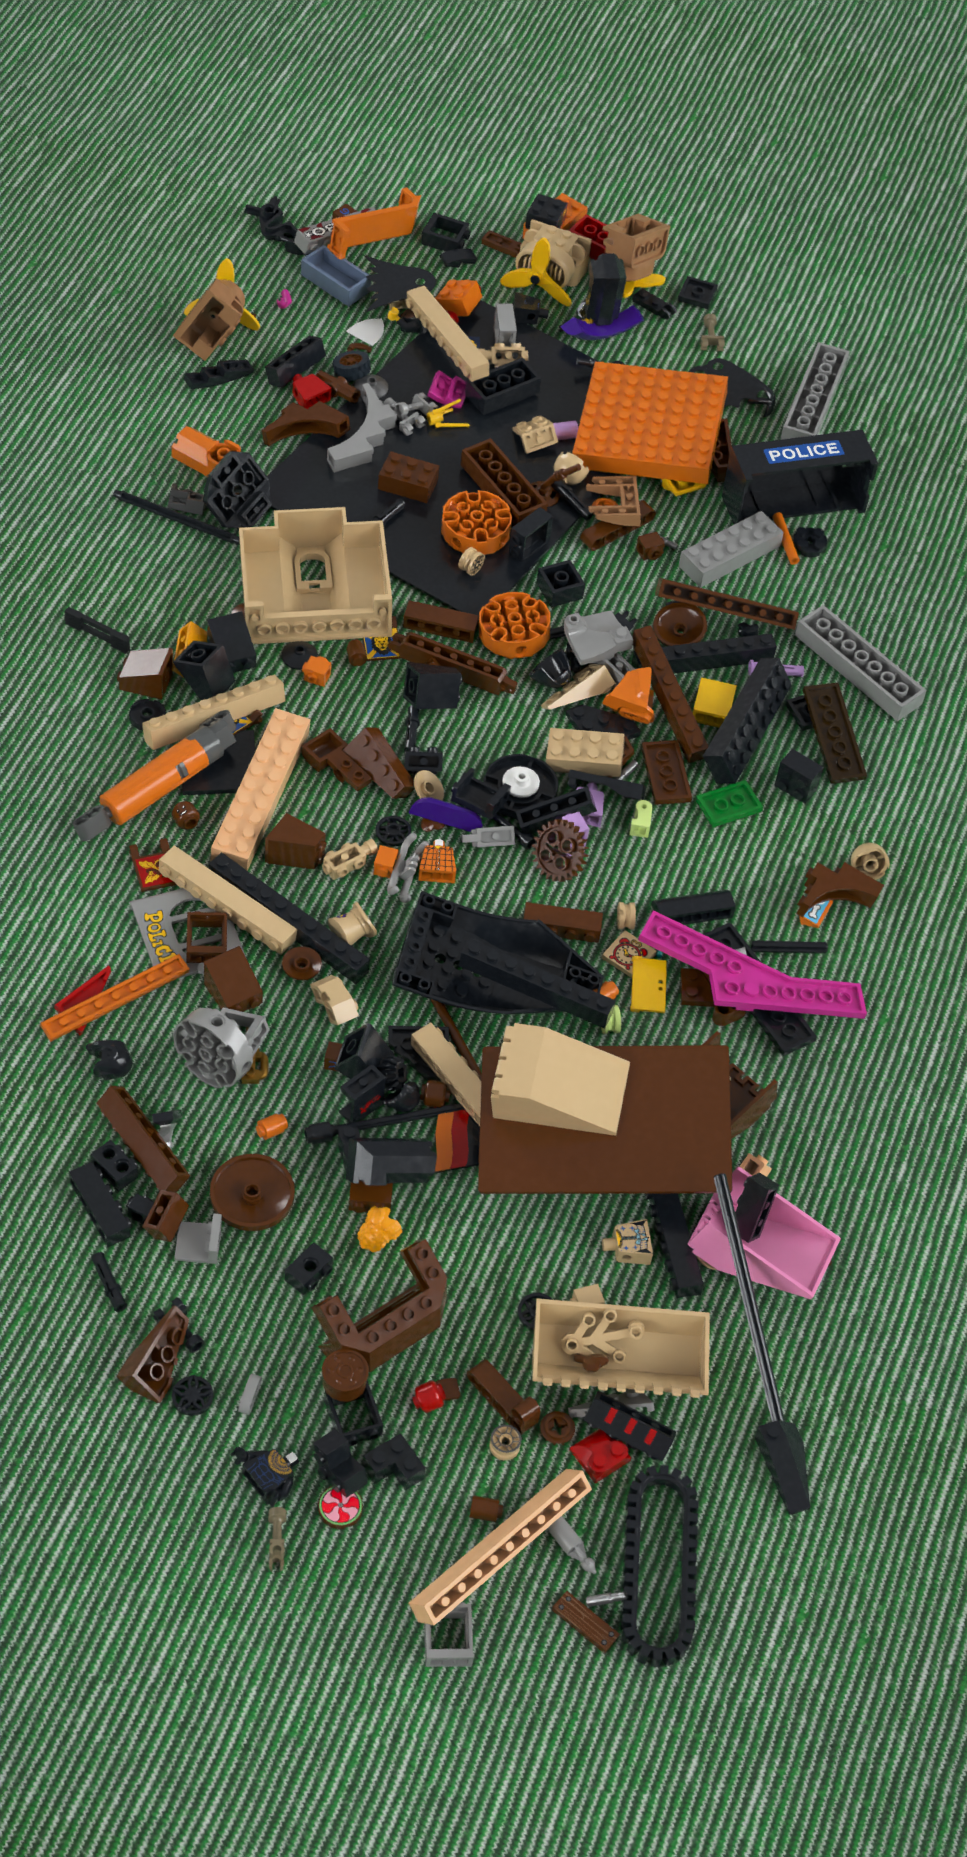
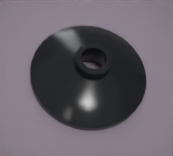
M295 641L287 644L281 653L284 664L296 670H302L304 662H308L310 656L318 657L316 648L304 641Z

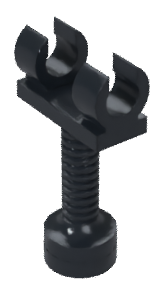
M179 1297L171 1300V1307L177 1306L187 1315V1307ZM160 1308L152 1312L157 1324L165 1316ZM187 1327L185 1346L191 1353H194L204 1345V1340L199 1334L193 1335Z

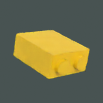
M701 677L693 709V715L697 723L720 728L732 707L737 685Z

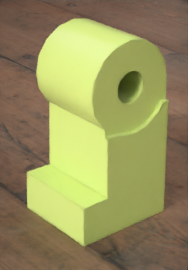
M641 800L637 802L634 813L635 819L631 821L629 835L648 838L652 815V804L649 801Z

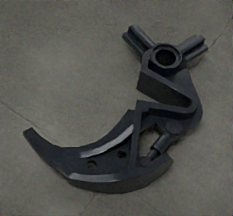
M278 196L271 198L270 202L264 204L261 208L246 204L244 213L259 217L261 233L267 240L285 242L284 247L287 253L305 255L294 243L298 229L291 221L283 223V211L278 207L281 200L278 199Z

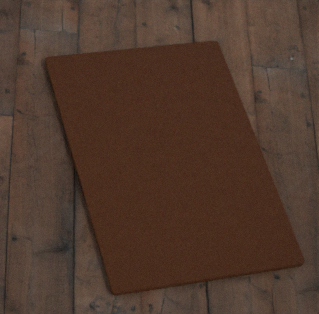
M501 1046L483 1048L478 1191L480 1194L717 1193L714 1176L721 1173L726 1174L730 1193L732 1192L728 1046H593L630 1062L616 1136L494 1118L491 1104V1094L493 1093L491 1091L494 1078L496 1077L498 1060H500Z

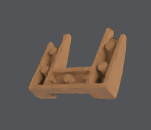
M636 476L592 477V482L595 484H587V491L619 496L621 505L588 506V511L594 513L596 519L623 526H640L641 513Z

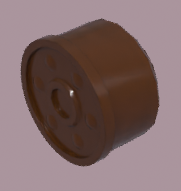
M340 1349L328 1355L322 1365L323 1387L326 1393L338 1401H351L357 1399L364 1392L369 1374L366 1359L360 1353L350 1349Z

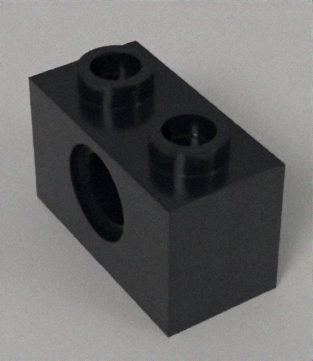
M312 1243L285 1269L284 1280L304 1295L308 1291L314 1290L318 1281L323 1276L327 1277L331 1273L333 1257L316 1243ZM306 1269H313L314 1271L309 1272Z

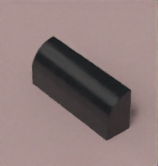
M729 890L665 898L651 902L654 911L683 925L733 918L736 907Z

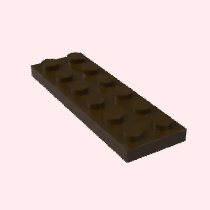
M839 683L804 686L802 691L830 784L866 780L867 773Z

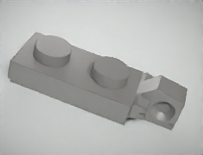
M514 826L475 828L471 830L470 835H461L462 843L472 842V847L515 845Z

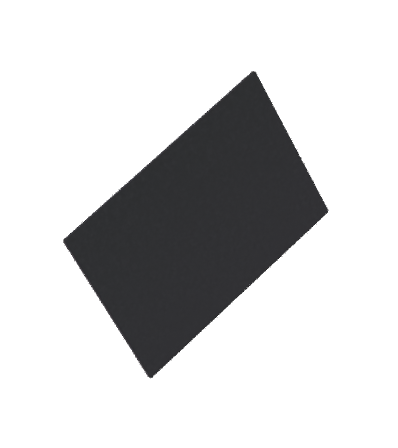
M482 300L479 301L469 316H458L459 321L457 325L467 336L480 337L479 349L490 350V347H494L495 343L494 319L496 308ZM516 323L515 343H521V347H525V350H528V361L526 362L541 377L540 392L486 415H482L466 396L460 409L454 407L447 408H453V411L444 414L441 423L470 424L469 427L435 428V425H429L427 416L421 410L408 411V417L415 412L422 415L426 420L423 422L425 425L418 428L414 423L412 425L414 429L411 430L413 433L406 436L399 430L402 420L397 416L395 428L385 430L386 436L384 437L383 445L373 447L372 462L333 472L327 462L328 448L336 446L353 436L360 429L367 415L366 405L361 396L355 404L347 401L338 411L349 416L351 430L340 438L320 433L311 434L267 476L270 483V497L272 499L270 508L273 510L345 507L347 522L372 521L375 515L381 514L396 502L397 499H402L406 507L386 522L384 526L389 574L453 610L480 615L481 608L489 603V599L495 595L510 592L578 521L581 515L566 500H563L560 495V499L555 505L547 507V512L553 516L551 536L548 543L521 562L509 553V538L504 547L493 554L485 555L484 563L475 575H469L466 570L463 571L458 567L463 553L448 545L441 533L443 507L448 499L459 492L478 493V490L482 491L460 465L462 450L491 438L530 484L547 480L554 473V463L560 453L564 452L563 454L566 455L567 452H573L576 438L558 440V443L527 454L524 451L521 436L515 433L512 428L519 422L532 421V418L536 416L545 417L552 423L576 420L579 428L594 367L589 368L588 366L577 365L576 360L577 358L596 359L528 324ZM429 330L424 334L416 336L376 374L384 378L388 383L387 394L379 398V400L384 402L387 398H392L396 403L405 402L406 404H412L415 394L423 392L426 396L428 395L438 370L452 379L458 376L466 382L468 377L464 376L462 370L455 365L453 359L447 355L443 347L439 346L438 341L431 336ZM514 353V356H512V357H513L514 359H517V358H518V354H517V353ZM488 360L489 370L497 368L494 367V364H490V360ZM430 397L423 398L428 403L434 402L436 405H438V407H435L434 409H438L444 406V404H441L431 399ZM390 451L440 465L438 482L428 503L378 489L379 473ZM589 470V473L581 483L577 485L566 484V486L572 488L573 493L588 507L592 506L593 502L602 495L586 490L587 484H595L592 482V477L620 476L621 474ZM552 491L550 496L552 499L555 497L556 492Z

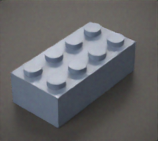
M322 245L301 259V275L348 307L371 292L367 290L371 286V280L366 278L369 274L346 259L339 260L325 245Z

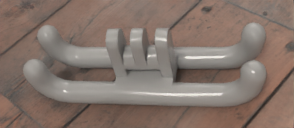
M411 833L403 841L387 886L388 894L394 895L399 892V888L396 886L398 878L400 877L404 880L399 896L400 901L403 903L411 900V895L408 892L420 857L424 852L425 846L429 845L428 841H423L416 848L413 856L405 861L409 846L417 838L415 833Z

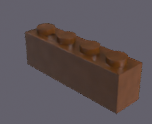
M409 600L404 614L403 628L473 643L478 628L479 615Z
M526 902L523 919L541 920L560 938L599 943L603 913Z

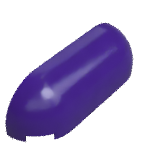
M431 797L418 799L409 810V814L469 832L475 828H483L482 820L477 813L465 807Z

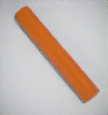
M775 513L772 517L773 521L784 532L782 544L790 564L795 565L800 561L782 513Z

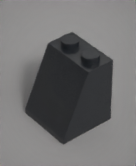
M242 611L207 620L208 643L224 646L233 673L256 667V653Z
M193 641L173 661L175 667L200 700L225 693L235 682L224 646L221 644Z
M407 662L403 698L415 709H457L458 702L460 701L459 688L462 684V675L454 667Z
M367 1023L345 1036L334 1069L352 1079L371 1064L377 1068L380 1065V1060L395 1054L370 1023Z

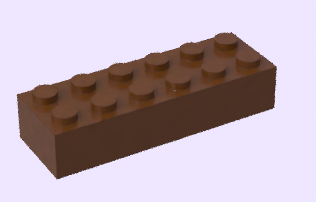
M491 438L462 450L460 465L482 491L495 494L508 504L512 515L511 524L513 527L539 507L547 511L548 503Z

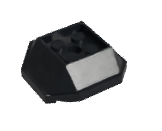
M229 451L207 476V481L203 488V502L222 527H253L272 505L269 479L250 453Z

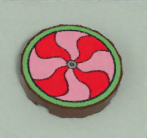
M331 1486L320 1495L318 1512L322 1521L329 1527L345 1529V1527L355 1525L361 1518L363 1502L358 1491L346 1498L341 1492L337 1493Z

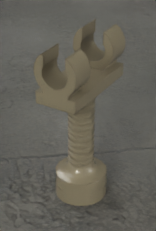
M712 313L706 314L703 321L704 325L708 327V335L701 336V350H707L708 345H717V351H724V336H715L714 326L717 324L716 315Z
M274 1507L268 1511V1521L273 1524V1538L270 1539L269 1569L272 1571L273 1563L278 1562L280 1563V1572L284 1568L285 1552L284 1539H282V1524L287 1519V1511L282 1507Z

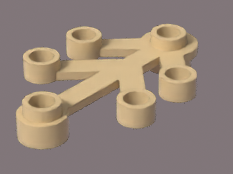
M607 1308L593 1333L583 1336L587 1328L592 1327L596 1322L595 1315L587 1312L583 1315L582 1322L576 1331L568 1333L562 1338L561 1346L568 1354L579 1353L584 1356L601 1354L594 1353L585 1347L586 1345L593 1344L611 1355L616 1363H623L626 1359L625 1351L615 1348L606 1341L626 1337L640 1339L645 1333V1328L641 1321L633 1320L628 1324L627 1328L604 1332L608 1325L617 1319L616 1310ZM612 1312L614 1317L608 1318L606 1316L607 1313ZM592 1317L593 1321L588 1323L585 1321V1318ZM637 1328L640 1330V1333L633 1334L632 1330ZM573 1341L576 1343V1346L570 1347L568 1343ZM621 1353L623 1357L618 1359L615 1355Z

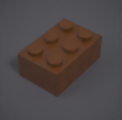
M390 451L379 473L378 489L428 503L438 482L440 465Z

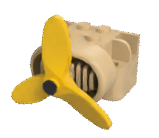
M532 219L530 229L526 231L520 252L516 257V270L504 274L500 283L509 288L526 287L532 284L539 285L558 302L570 307L572 301L562 288L578 285L587 272L592 239Z

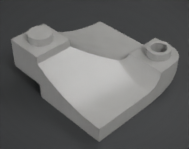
M611 610L588 616H580L579 613L566 616L564 620L565 635L580 665L614 658L616 652L632 649L633 637L627 626L623 627Z

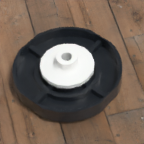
M511 754L495 760L490 764L483 779L484 783L500 789L504 783L511 786L508 801L497 813L517 820L516 811L555 798L558 792V779L553 769L544 761L525 754Z

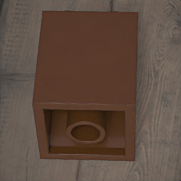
M161 648L130 651L128 658L125 657L123 661L122 671H119L117 675L119 689L162 700L173 675V649Z
M286 813L265 838V862L275 865L315 869L318 864L323 863L325 847L327 845V842H325L326 833Z
M240 946L204 961V985L221 1010L224 1007L244 1012L251 1008H256L263 1003V991Z

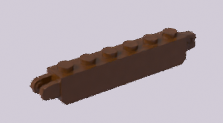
M409 632L406 636L395 633L392 636L393 641L390 640L387 644L391 651L399 653L400 658L410 662L424 664L434 657L441 666L456 668L462 675V682L498 696L501 691L514 694L517 689V682L507 676V670L504 667L416 633Z

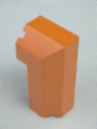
M189 426L184 427L177 434L178 442L172 445V457L205 476H208L229 451L241 452L238 444L230 440H224V443H220Z

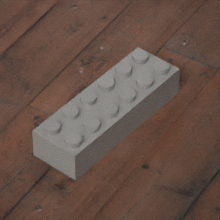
M760 511L681 551L679 567L701 588L779 548L784 532Z

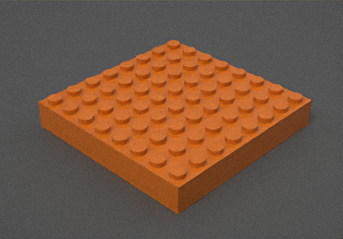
M595 361L572 454L584 461L582 465L585 468L588 466L589 470L708 484L727 395L728 377Z

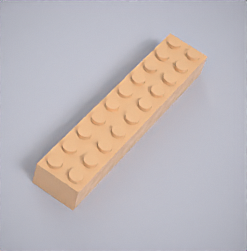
M275 708L213 842L210 861L222 852L248 871L301 753V746L305 744L309 735L311 719Z

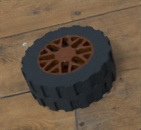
M346 351L333 359L335 376H343L347 381L361 379L371 371L369 356L364 351Z

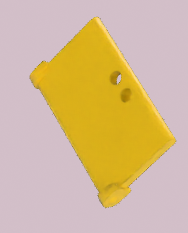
M632 956L630 1011L638 1013L640 1011L665 1013L667 961Z

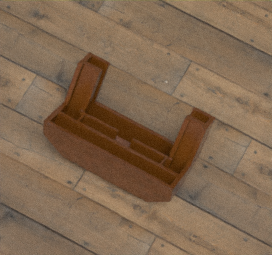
M426 1239L417 1240L407 1248L399 1251L417 1283L359 1321L352 1322L338 1295L334 1297L328 1296L320 1303L311 1307L329 1339L318 1346L326 1357L340 1349L354 1350L366 1359L369 1372H371L440 1327L447 1298V1276Z

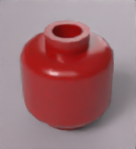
M430 1380L415 1388V1396L412 1399L417 1409L421 1408L423 1412L429 1413L444 1405L446 1394L440 1383Z

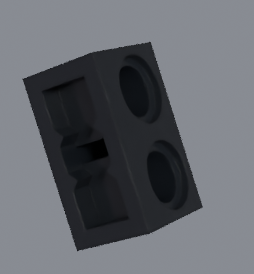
M111 1140L91 1153V1162L95 1168L101 1170L103 1177L118 1192L138 1178V1165L133 1158L129 1159L121 1146L115 1145Z

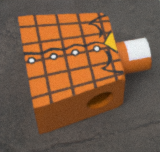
M436 839L433 841V845L425 846L419 867L418 881L455 883L456 865L453 848L446 847L443 840Z

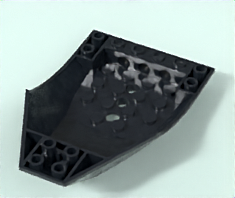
M421 891L410 919L392 978V986L443 1004L472 1011L496 1014L564 1012L483 976L476 977L467 969H455L453 965H459L461 952L469 938L592 991L598 989L597 993L599 994L604 976L539 919L528 920L494 915ZM435 958H441L444 963H438Z

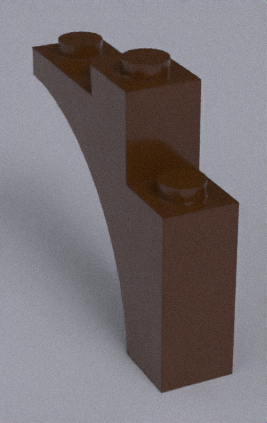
M321 401L309 409L292 402L281 410V417L262 429L264 444L270 446L284 438L306 433L327 434L340 438L351 429L348 415Z
M817 862L814 869L810 867L805 875L808 878L804 884L807 887L804 892L807 896L802 895L797 904L800 908L796 914L803 918L812 907L830 900H847L871 908L884 885L846 862L843 863L841 868L837 867L835 871Z

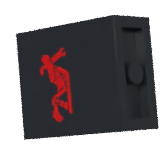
M373 1064L341 1086V1092L351 1103L339 1110V1113L349 1123L361 1121L383 1105L382 1098L385 1093L386 1077Z

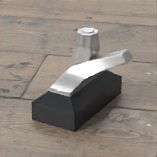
M181 1109L152 1114L153 1123L160 1125L159 1134L169 1148L172 1147L173 1129L182 1118Z

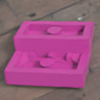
M438 370L427 396L444 405L461 399L460 403L451 406L460 409L466 397V382L458 376L452 379Z

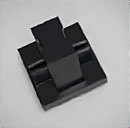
M745 622L738 624L740 637L758 635L757 624L751 626Z

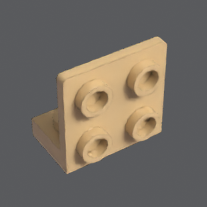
M536 416L529 422H519L512 428L515 433L521 436L524 451L527 454L558 443L554 424L542 416Z

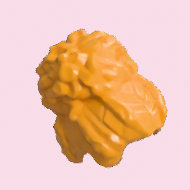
M373 1206L368 1211L365 1223H363L357 1233L362 1249H367L371 1252L380 1251L381 1248L385 1247L386 1243L400 1236L402 1233L401 1225L397 1220L389 1218L390 1208Z

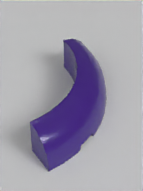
M632 305L620 312L619 317L614 319L611 325H596L594 322L593 324H587L586 321L573 317L563 324L561 328L565 333L577 339L600 340L624 333L642 323L644 319L640 311Z

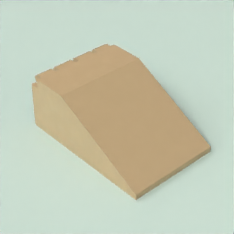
M514 1023V1026H506L503 1037L504 1042H502L499 1055L500 1060H498L496 1077L494 1078L491 1091L493 1093L491 1094L493 1117L616 1136L630 1062L546 1027Z

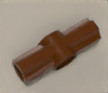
M321 370L317 372L316 376L331 387L332 397L340 396L354 404L359 400L361 391L349 385L343 376L336 378Z

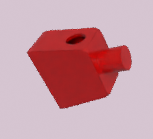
M296 374L293 377V396L300 406L309 409L319 401L326 403L331 400V387L314 374L302 377L301 374Z

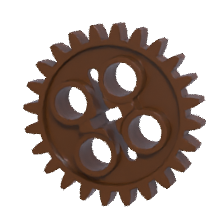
M561 819L548 821V825H542L543 830L537 831L540 836L534 837L537 844H532V847L536 848V851L532 852L533 855H536L533 862L539 863L536 869H542L540 874L546 875V879L559 882L572 880V877L578 876L577 871H583L580 865L587 864L583 858L589 856L584 853V850L589 849V847L584 846V843L588 840L582 839L584 832H578L580 827L574 826V822Z

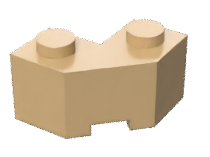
M330 975L310 984L316 1002L324 1005L330 1023L340 1025L359 1016L357 1002L352 998L339 977Z

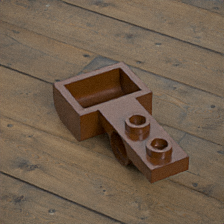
M331 728L301 746L304 759L317 772L330 766L335 777L340 782L346 781L357 792L372 783V778L343 751L348 744Z

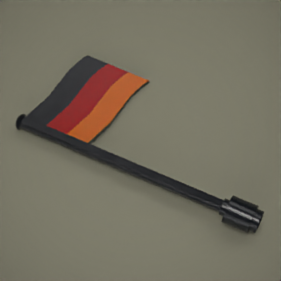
M460 1103L335 1126L334 1124L331 1125L329 1121L309 1124V1127H304L307 1144L312 1143L314 1145L333 1141V1137L338 1135L339 1127L355 1124L360 1131L438 1116L435 1132V1173L479 1165L480 1126Z

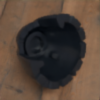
M563 648L554 651L552 655L547 656L544 661H541V663L533 668L529 673L530 677L539 684L549 688L557 689L565 686L571 678V667Z

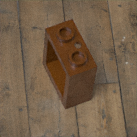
M218 911L213 913L187 912L186 963H204V961L226 952L227 913ZM192 927L222 928V946H192Z

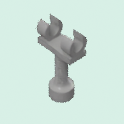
M421 392L415 394L412 404H406L405 402L396 403L394 410L399 417L406 416L408 411L416 409L421 410L427 416V413L432 412L438 405L434 402H426L423 398L428 397Z
M387 398L383 405L389 404L392 410H394L396 402L392 398ZM418 412L409 417L407 415L399 417L402 420L399 430L406 436H409L413 433L411 430L414 429L412 426L414 423L418 428H421L425 425L423 422L426 420Z

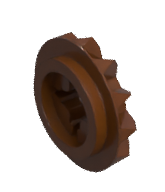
M550 1412L541 1421V1434L544 1436L545 1441H550L553 1445H564L567 1441H571L575 1433V1423L564 1412ZM554 1423L559 1428L562 1427L560 1435L559 1433H557L556 1430L552 1431L554 1429Z

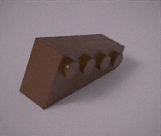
M365 727L343 749L391 798H406L415 789L413 779L379 728Z

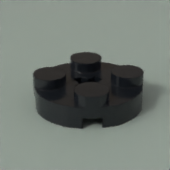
M799 527L793 536L792 541L795 549L800 551L802 556L817 557L826 550L827 538L824 535V531L820 528Z

